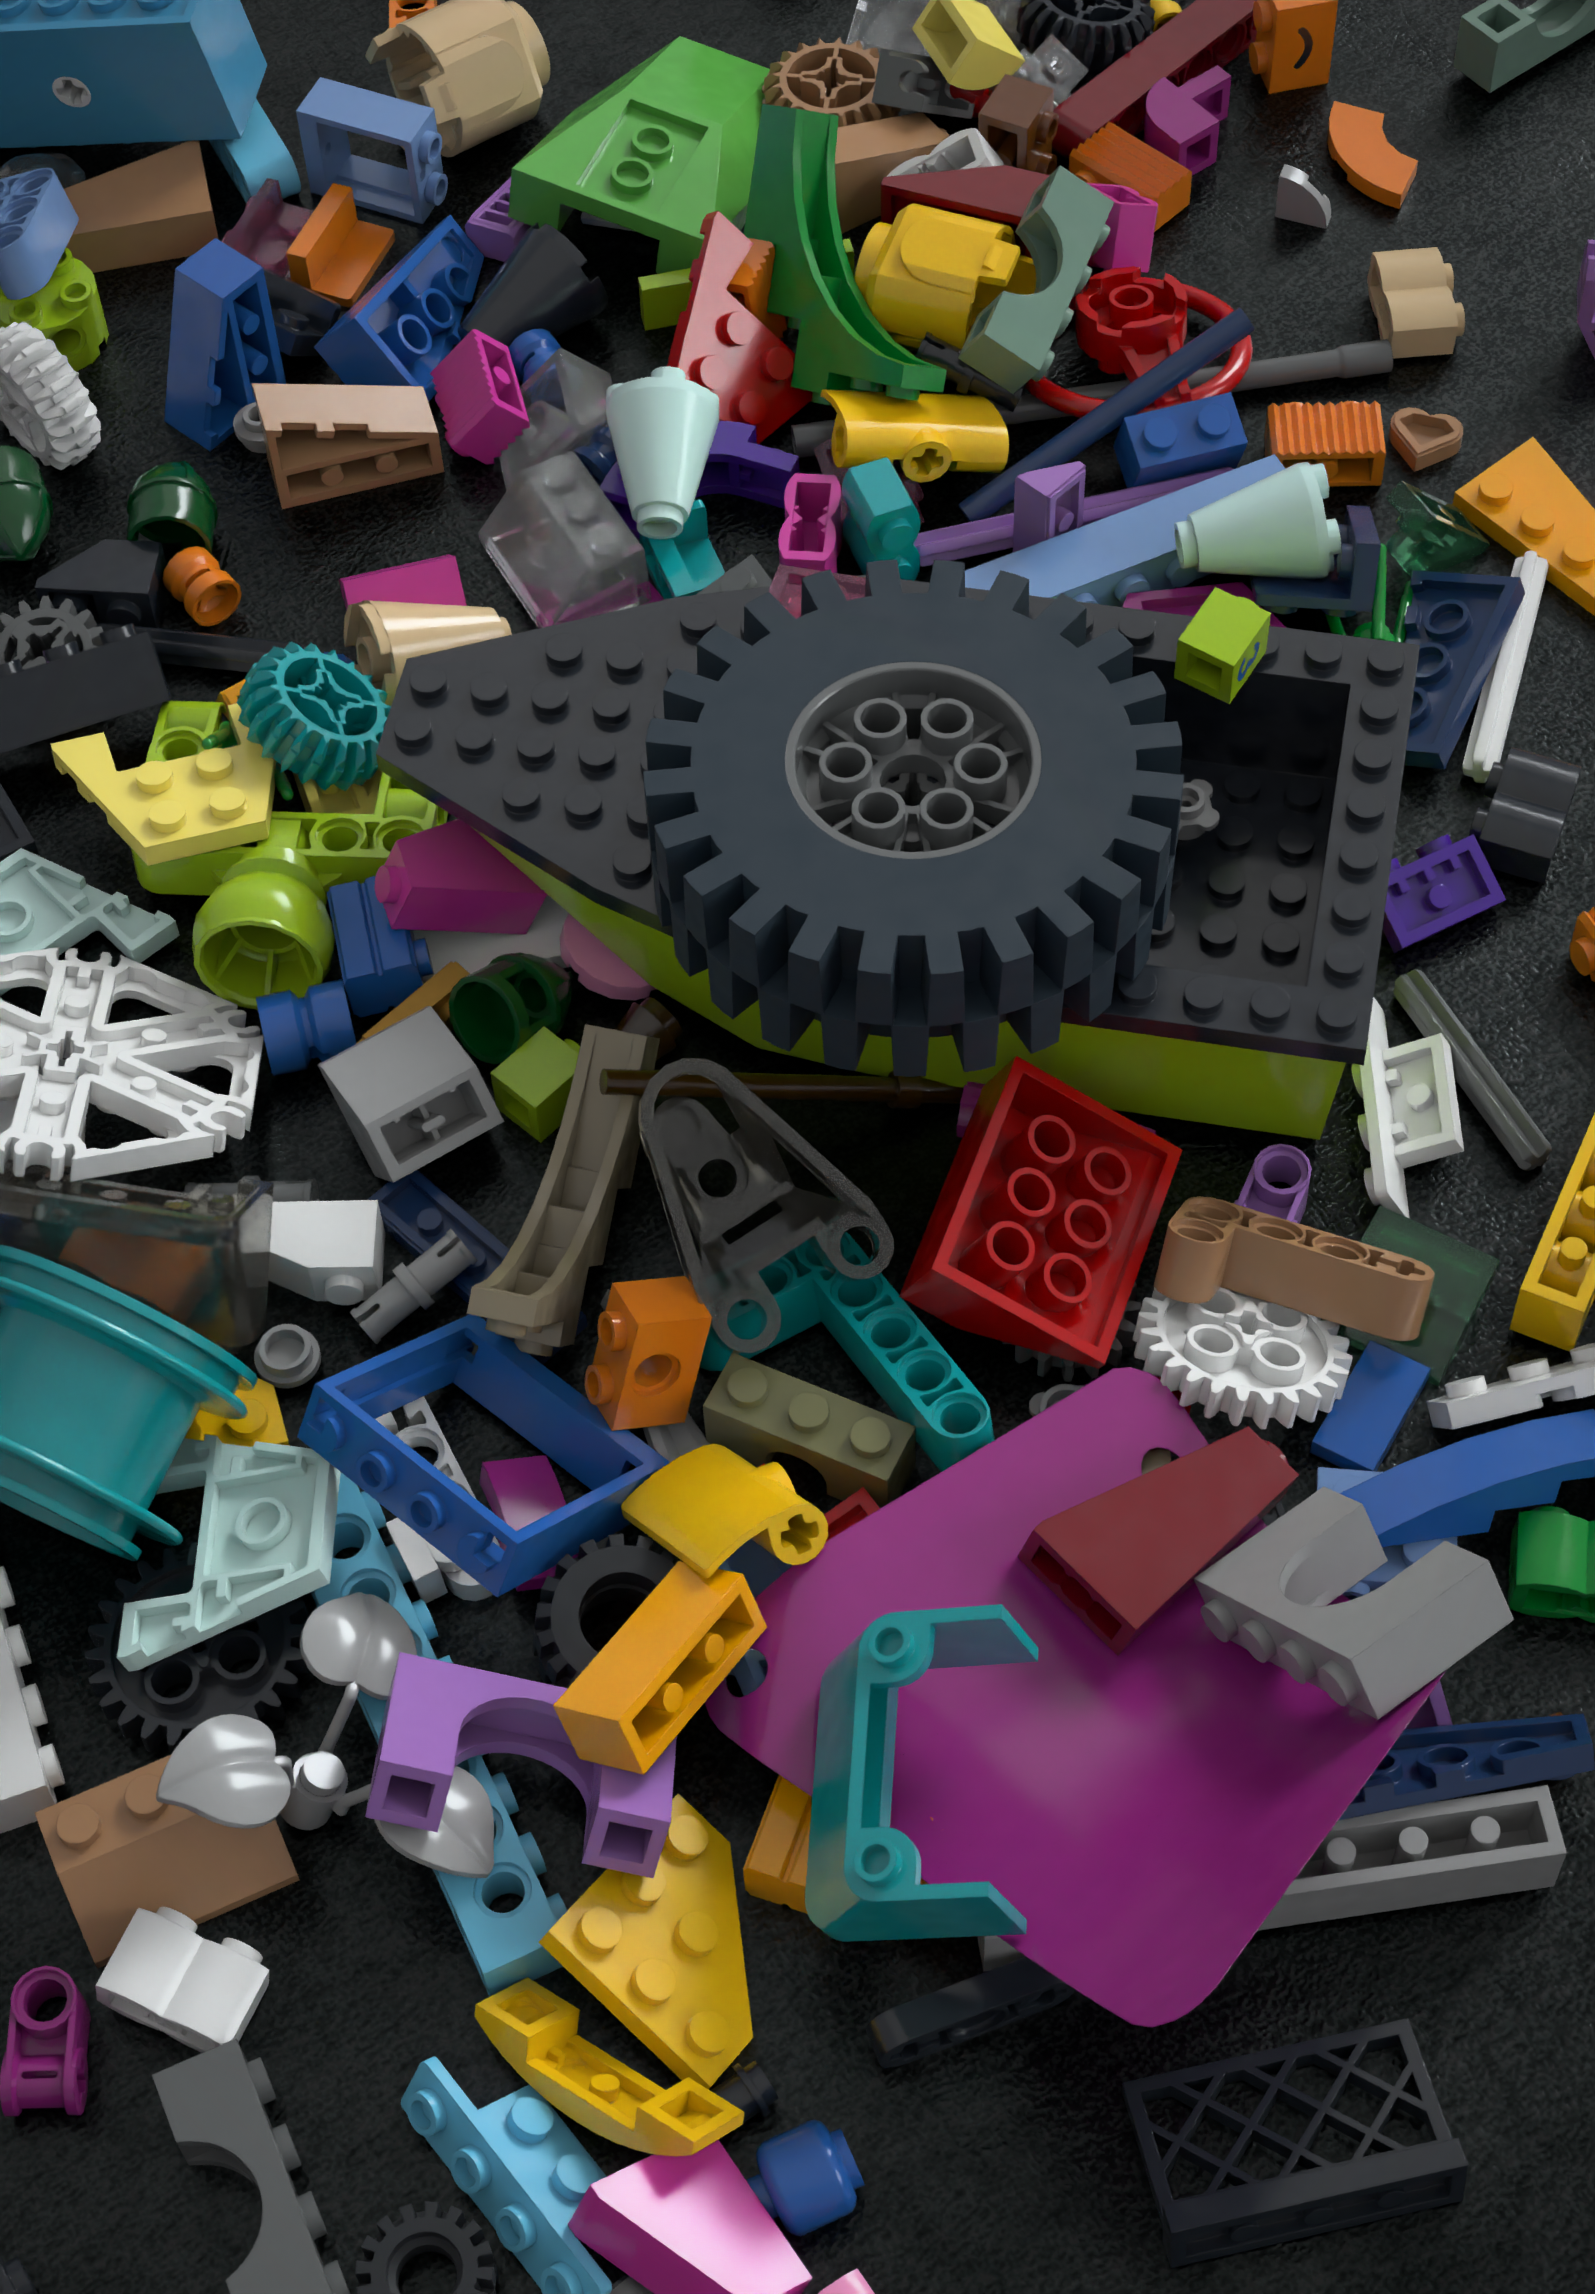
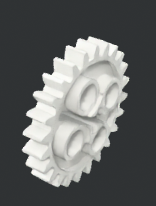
M1154 1287L1152 1298L1145 1297L1143 1299L1132 1339L1137 1342L1134 1352L1135 1358L1146 1360L1143 1371L1149 1372L1154 1376H1161L1160 1381L1162 1385L1167 1386L1170 1391L1179 1390L1182 1392L1179 1405L1185 1407L1196 1402L1204 1404V1417L1209 1419L1219 1411L1226 1412L1233 1426H1238L1243 1416L1252 1417L1260 1429H1266L1269 1418L1273 1417L1286 1428H1292L1296 1415L1311 1423L1315 1421L1318 1410L1327 1413L1331 1412L1335 1399L1341 1400L1352 1362V1355L1347 1354L1350 1343L1349 1339L1337 1336L1340 1324L1328 1320L1320 1321L1321 1318L1222 1287L1219 1288L1210 1301L1199 1304L1176 1301L1164 1296Z

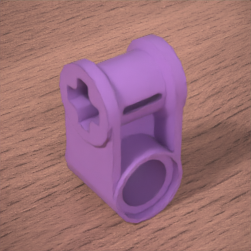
M1277 1144L1268 1146L1260 1151L1255 1158L1240 1196L1233 1204L1300 1223L1306 1209L1312 1170L1309 1159L1301 1150L1292 1145ZM1276 1181L1285 1182L1292 1187L1279 1189L1274 1188L1269 1183Z

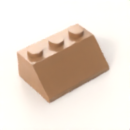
M171 1755L35 1812L57 1875L97 1969L108 1964L138 1908L156 1913L159 1907H168L186 1915L198 1925L299 1881L276 1820L257 1828H233L214 1823L185 1808L158 1802L156 1800L158 1784Z

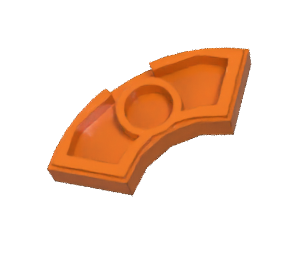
M1334 101L1330 112L1327 143L1331 158L1334 161L1337 160L1347 173V181L1356 189L1380 203L1400 209L1416 176L1418 160L1401 154L1387 142L1382 129L1383 113Z

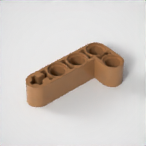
M1198 1196L1187 1199L1168 1223L1154 1287L1166 1297L1176 1301L1195 1304L1210 1301L1219 1288L1222 1287L1379 1337L1396 1341H1409L1419 1336L1435 1272L1423 1262L1224 1200Z

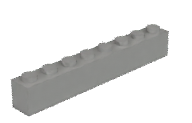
M1545 1785L1430 1802L1339 1820L1258 1930L1553 1887L1567 1852L1549 1787ZM977 1936L983 1972L1026 1957L998 1936Z

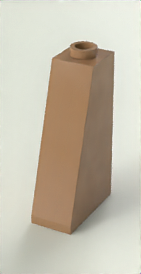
M923 112L838 127L835 175L836 203L841 233L843 234L881 216V182L883 178L887 177L892 170L903 162L917 156L929 155L939 143L949 137L947 131L943 128H938Z
M199 140L187 141L64 189L79 217L78 224L66 248L72 252L73 258L82 261L93 273L191 256L214 238L218 239Z

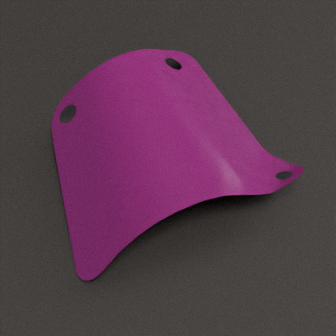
M1126 1367L1113 1368L1091 1383L825 1542L819 1554L809 1562L791 1566L754 1598L767 1628L749 1649L757 1650L765 1656L768 1672L764 1682L755 1691L739 1698L729 1692L725 1677L705 1701V1705L710 1718L724 1735L761 1763L812 1797L820 1685L828 1665L873 1621L885 1614L1002 1604L1038 1647V1662L927 1669L915 1682L899 1687L890 1828L901 1831L916 1845L921 1857V1879L928 1884L989 1881L1027 1919L1026 1934L996 1936L1070 1987L1132 2025L1153 2028L1176 2021L1188 2014L1217 1987L1432 1693L1446 1670L1377 1720L1350 1704L1346 1706L1339 1705L1327 1692L1309 1682L1305 1684L1298 1683L1283 1668L1270 1661L1265 1663L1258 1661L1242 1646L1230 1640L1227 1642L1219 1640L1208 1628L1201 1615L1200 1609L1205 1605V1602L1196 1583L1117 1656L1017 1556L1033 1529L1043 1520L1141 1476L1143 1457L1149 1450L1155 1448L1168 1449L1181 1458L1209 1445L1185 1408L1179 1405L1178 1399L1167 1386L1162 1385L1160 1379L1149 1372ZM1261 1519L1220 1559L1267 1527ZM1341 1594L1328 1605L1346 1602L1350 1599Z

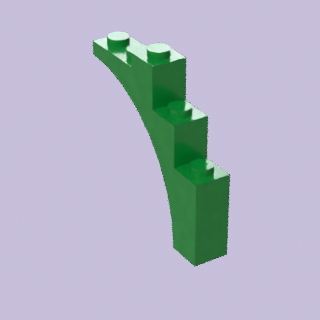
M762 104L744 235L747 238L770 241L775 248L767 312L787 316V327L799 329L791 387L812 391L811 402L831 406L832 404L821 397L823 389L883 392V386L887 385L886 396L916 401L919 400L920 390L943 393L947 370L918 359L895 342L873 316L855 282L843 245L836 203L835 154L839 116Z

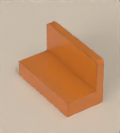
M332 183L286 252L291 280L339 303L341 306L352 307L395 242L394 230L358 220L352 187Z

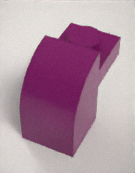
M1217 65L1203 74L1191 78L1180 87H1176L1165 77L1157 81L1151 87L1146 99L1143 142L1192 171V176L1215 163L1219 124L1221 120L1228 117L1231 75Z

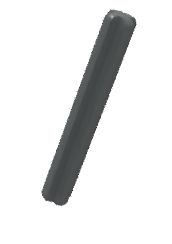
M1414 969L1407 974L1399 976L1395 981L1394 996L1425 1038L1439 1033L1443 1034L1451 1048L1455 1080L1522 1170L1531 1171L1537 1166L1545 1164L1550 1159L1551 1144L1424 972Z

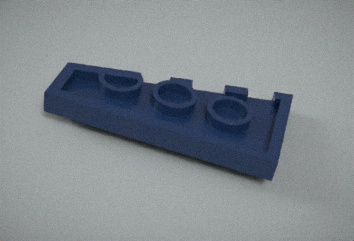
M1413 570L1410 585L1413 591L1412 604L1407 606L1404 622L1407 630L1405 643L1420 645L1404 762L1405 766L1446 768L1525 596V590L1520 577Z
M1584 1713L1405 1729L1339 1820L1542 1780H1563L1577 1773L1595 1770L1593 1742Z

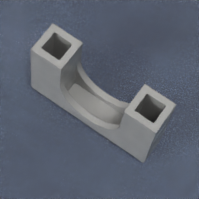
M1324 1486L1193 1578L1205 1602V1605L1200 1609L1201 1615L1208 1628L1222 1642L1230 1640L1242 1646L1258 1661L1262 1663L1270 1661L1283 1668L1298 1683L1305 1684L1309 1682L1327 1692L1339 1705L1346 1706L1350 1704L1377 1720L1514 1620L1489 1560L1447 1541L1439 1544L1379 1588L1358 1598L1328 1605L1388 1560L1363 1504Z

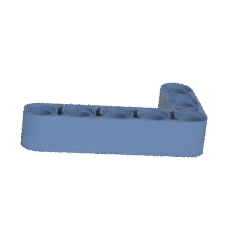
M40 168L0 179V287L7 299L10 300L31 296L48 283L78 224L79 217L52 168Z

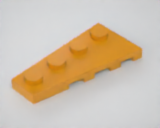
M1532 437L1455 491L1452 508L1516 557H1524L1525 552L1535 551L1538 557L1547 559L1549 568L1546 580L1595 616V509L1536 439Z

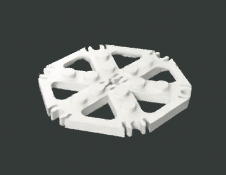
M60 947L0 955V990L34 986L47 991L40 1017L0 1000V1101L18 1098L11 1128L0 1133V1173L4 1174L5 1163L12 1159V1171L17 1177H23L26 1167L30 1165H44L51 1169L50 1180L59 1181L63 1177L64 1167L71 1166L70 1182L210 1158L213 1157V1152L221 1153L225 1150L226 1134L240 1140L244 1137L245 1129L250 1132L264 1037L263 1035L260 1036V1028L258 1026L245 1028L246 1012L244 1010H237V1004L120 955L119 964L116 967H112V956L108 952H102L100 960L96 962L79 960L77 958L78 949L70 948L66 951L65 960H59ZM125 998L143 1001L172 1014L108 1024L112 1004L119 999ZM66 1058L65 1065L59 1066V1060ZM206 1065L224 1067L232 1073L229 1095L215 1094L167 1072H189L197 1067ZM91 1103L103 1112L121 1116L148 1128L153 1134L165 1137L166 1139L155 1137L121 1143L112 1149H86L85 1143L81 1140L88 1105Z

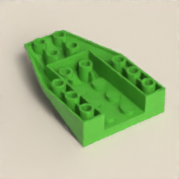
M681 36L677 37L572 111L512 168L508 217L531 226L538 222L539 228L546 223L560 232L572 211L577 209L660 240L656 273L660 274L691 268L693 260L699 258L704 239V235L700 234V229L706 214L719 211L740 231L745 224L762 100L765 96L762 92V86L764 85V77L768 75L770 69Z

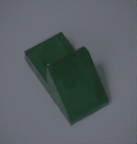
M1402 480L1386 497L1400 514L1395 520L1400 528L1387 541L1386 547L1411 578L1413 570L1441 572L1482 554L1490 546V543L1458 507Z

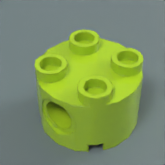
M65 248L48 283L38 292L22 299L10 300L7 299L0 287V328L2 326L6 328L14 322L18 324L25 322L32 326V328L39 329L46 339L54 341L57 350L62 355L67 356L68 363L76 372L92 364L100 355L99 345L103 342V339L107 343L109 333L94 274L82 261L73 258L72 252L68 248Z

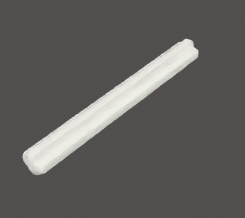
M1527 551L1524 557L1515 559L1511 577L1521 578L1525 596L1482 687L1462 764L1463 773L1473 777L1477 783H1485L1487 781L1494 761L1500 763L1549 568L1547 559L1538 557L1535 551Z

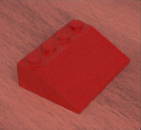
M1015 1056L981 1090L899 1297L955 1328L1094 1368H1101L1105 1365L1182 1149L1022 1058Z

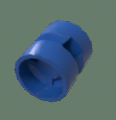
M342 979L308 986L305 996L298 998L291 990L256 997L263 1037L273 1076L306 1070L311 1058L318 1057L324 1062L356 1044Z

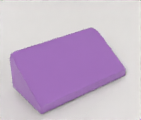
M1076 461L1029 471L1016 477L1013 552L1083 526L1085 464Z

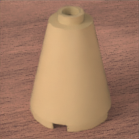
M363 600L359 603L348 605L344 618L345 647L356 645L358 664L355 665V669L362 675L373 676L372 686L375 689L388 693L385 704L389 706L392 705L407 658L512 635L506 618L499 617L497 612L491 607Z

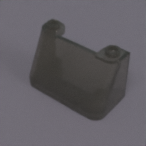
M10 1159L5 1163L4 1174L0 1173V1245L37 1255L103 1283L181 1323L231 1355L240 1353L243 1350V1346L254 1342L266 1329L273 1182L241 1178L238 1181L237 1193L232 1195H212L213 1185L200 1183L188 1194L91 1178L70 1182L71 1166L64 1167L63 1177L59 1181L50 1180L51 1169L44 1165H30L26 1167L23 1177H17L12 1171L13 1160Z

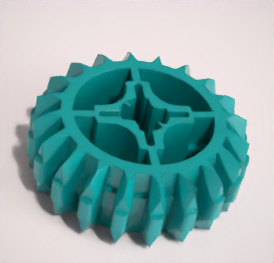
M290 642L284 649L274 646L269 653L261 657L258 663L252 665L245 677L246 681L240 689V697L237 704L242 711L238 721L250 728L247 740L261 744L263 747L262 758L275 759L281 764V772L288 769L298 774L302 784L310 779L315 780L323 790L328 789L334 784L339 789L346 791L352 784L362 786L367 779L373 777L379 769L376 751L391 706L385 704L388 693L375 689L372 686V675H362L355 669V661L347 664L338 659L334 649L327 654L321 653L313 643H310L304 649L293 642Z

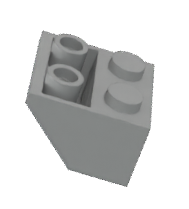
M431 1006L420 1009L318 1064L375 1177L393 1183L504 1122L477 1066Z

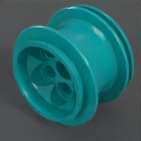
M0 1245V1502L76 1539L131 1561H137L142 1552L139 1547L131 1542L136 1533L168 1545L176 1546L181 1544L183 1541L181 1533L147 1510L199 1409L229 1419L245 1418L248 1414L246 1405L235 1393L237 1389L243 1391L253 1390L258 1380L256 1374L248 1366L215 1343L161 1312L60 1264L13 1247Z

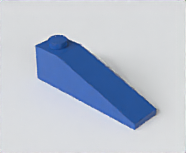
M451 215L447 216L347 311L319 340L314 348L345 385L423 386L429 402L437 393L434 389L436 385L432 381L434 377L430 372L453 350V346L461 341L458 328L465 306L473 299L484 260L483 254Z

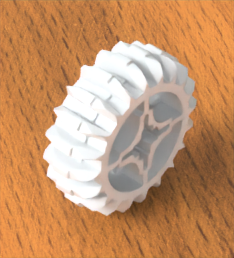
M14 322L6 328L2 326L0 328V421H3L9 429L10 436H14L20 442V445L26 448L34 457L40 458L45 466L52 465L62 470L70 464L72 466L76 465L88 457L87 454L101 442V424L96 417L97 407L89 399V390L81 383L78 377L79 373L74 371L68 363L67 356L62 355L57 350L54 341L46 339L42 331L35 327L32 328V326L25 322L19 324Z

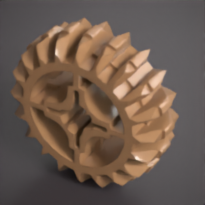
M840 37L835 43H824L820 38H818L816 45L813 46L799 43L796 53L783 51L780 62L770 64V71L764 77V85L762 86V92L765 95L762 104L839 116L838 127L899 116L901 108L872 103L880 56L878 48L863 50L860 40L855 41L851 45L843 44Z

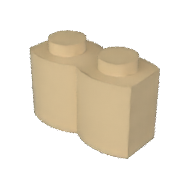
M1437 247L1372 252L1367 278L1369 297L1374 315L1378 319L1380 340H1389L1393 359L1453 354L1456 336L1464 334L1465 313L1462 303L1454 302L1452 295L1454 275L1451 264L1443 262Z

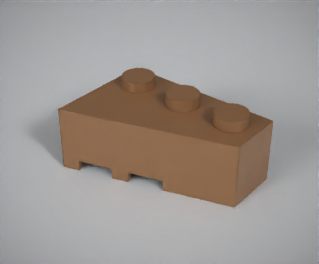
M252 383L268 463L282 509L444 472L439 434L423 386Z

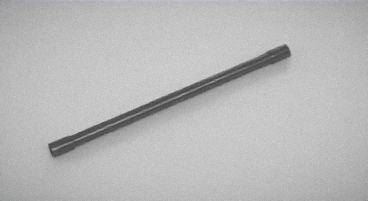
M1388 339L1341 345L1333 350L1251 361L1245 376L1231 393L1335 377L1347 379L1389 373L1393 369L1391 344ZM1225 365L1203 368L1187 378L1190 390L1212 379ZM1127 379L1065 389L1088 397L1107 400L1129 385L1130 381ZM1032 394L1022 395L1014 412L989 400L1000 413L1005 425L1072 416L1044 404ZM835 419L791 425L794 455L799 456L800 459L832 454V433Z

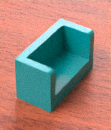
M700 499L694 500L689 518L683 524V531L678 536L669 539H653L639 533L642 559L659 594L665 600L674 597L696 595L725 573L708 538L707 512Z

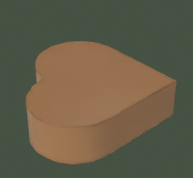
M1408 407L1395 412L1391 418L1389 440L1414 472L1452 457L1461 448L1463 426L1455 417L1447 414L1430 416L1424 410Z

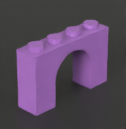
M399 1652L385 1706L365 1817L438 1832L454 1768L458 1764L471 1757L488 1753L523 1755L554 1767L568 1777L582 1794L587 1810L582 1855L583 1864L654 1878L671 1823L677 1736L644 1775L579 1759L553 1707L555 1702L568 1688Z

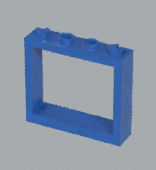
M469 1314L315 1383L297 1437L493 1595L499 1597L554 1567L567 1553L571 1557L576 1555L581 1544L592 1539L597 1543L607 1538L608 1535H612L632 1524L623 1517L621 1504L653 1473L670 1462L629 1430L611 1431L596 1405L591 1404L586 1397L531 1355L521 1352L516 1344L506 1336L497 1335L495 1332L486 1330V1321L480 1316ZM472 1342L478 1345V1349L475 1356L472 1354L474 1348ZM454 1383L592 1491L516 1531L375 1419ZM633 1464L636 1468L628 1472L630 1465ZM494 1536L507 1546L505 1551L492 1541Z

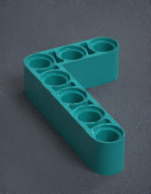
M830 1225L809 1229L694 1288L712 1316L700 1368L709 1371H723L732 1353L750 1359L822 1322L897 1418L916 1427L917 1443L941 1472L994 1441L990 1408L985 1398L906 1302L899 1297L897 1291L850 1234L842 1228Z

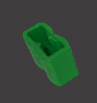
M1541 1506L1531 1511L1519 1512L1511 1533L1508 1606L1510 1609L1538 1617H1578L1595 1623V1520L1587 1521L1570 1515L1566 1510L1554 1506Z

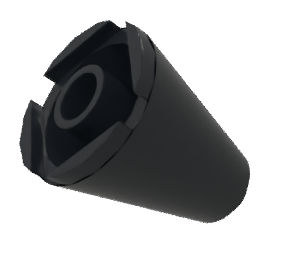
M537 222L520 239L459 326L458 333L463 340L471 330L477 329L508 346V348L518 336L532 329H545L550 331L553 337L556 338L599 315L608 307L609 298L598 276L590 282L581 267L587 260L582 253L554 227L545 223L539 228Z

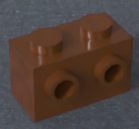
M1005 74L979 112L978 131L1001 158L1004 165L1051 175L1056 170L1057 156L1052 154V141L1058 128L1059 115L1053 112L1054 89Z

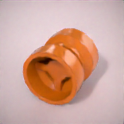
M194 546L180 551L168 562L164 569L162 578L164 587L175 599L183 602L186 612L199 625L213 626L221 623L236 610L240 603L242 592L239 584L226 571L220 569L219 562L204 547Z

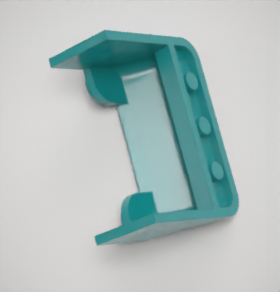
M1002 1604L885 1614L873 1621L826 1668L820 1685L805 1907L811 1921L829 1937L838 1941L849 1942L1026 1934L1027 1919L989 1881L920 1885L921 1857L916 1845L901 1831L890 1828L899 1687L915 1682L927 1669L1038 1662V1647Z

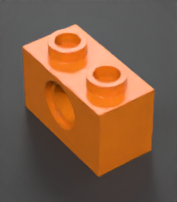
M686 1276L612 1283L606 1310L600 1314L598 1319L599 1339L593 1364L587 1367L585 1373L587 1397L591 1404L598 1407L611 1431L685 1423L712 1321L710 1312Z

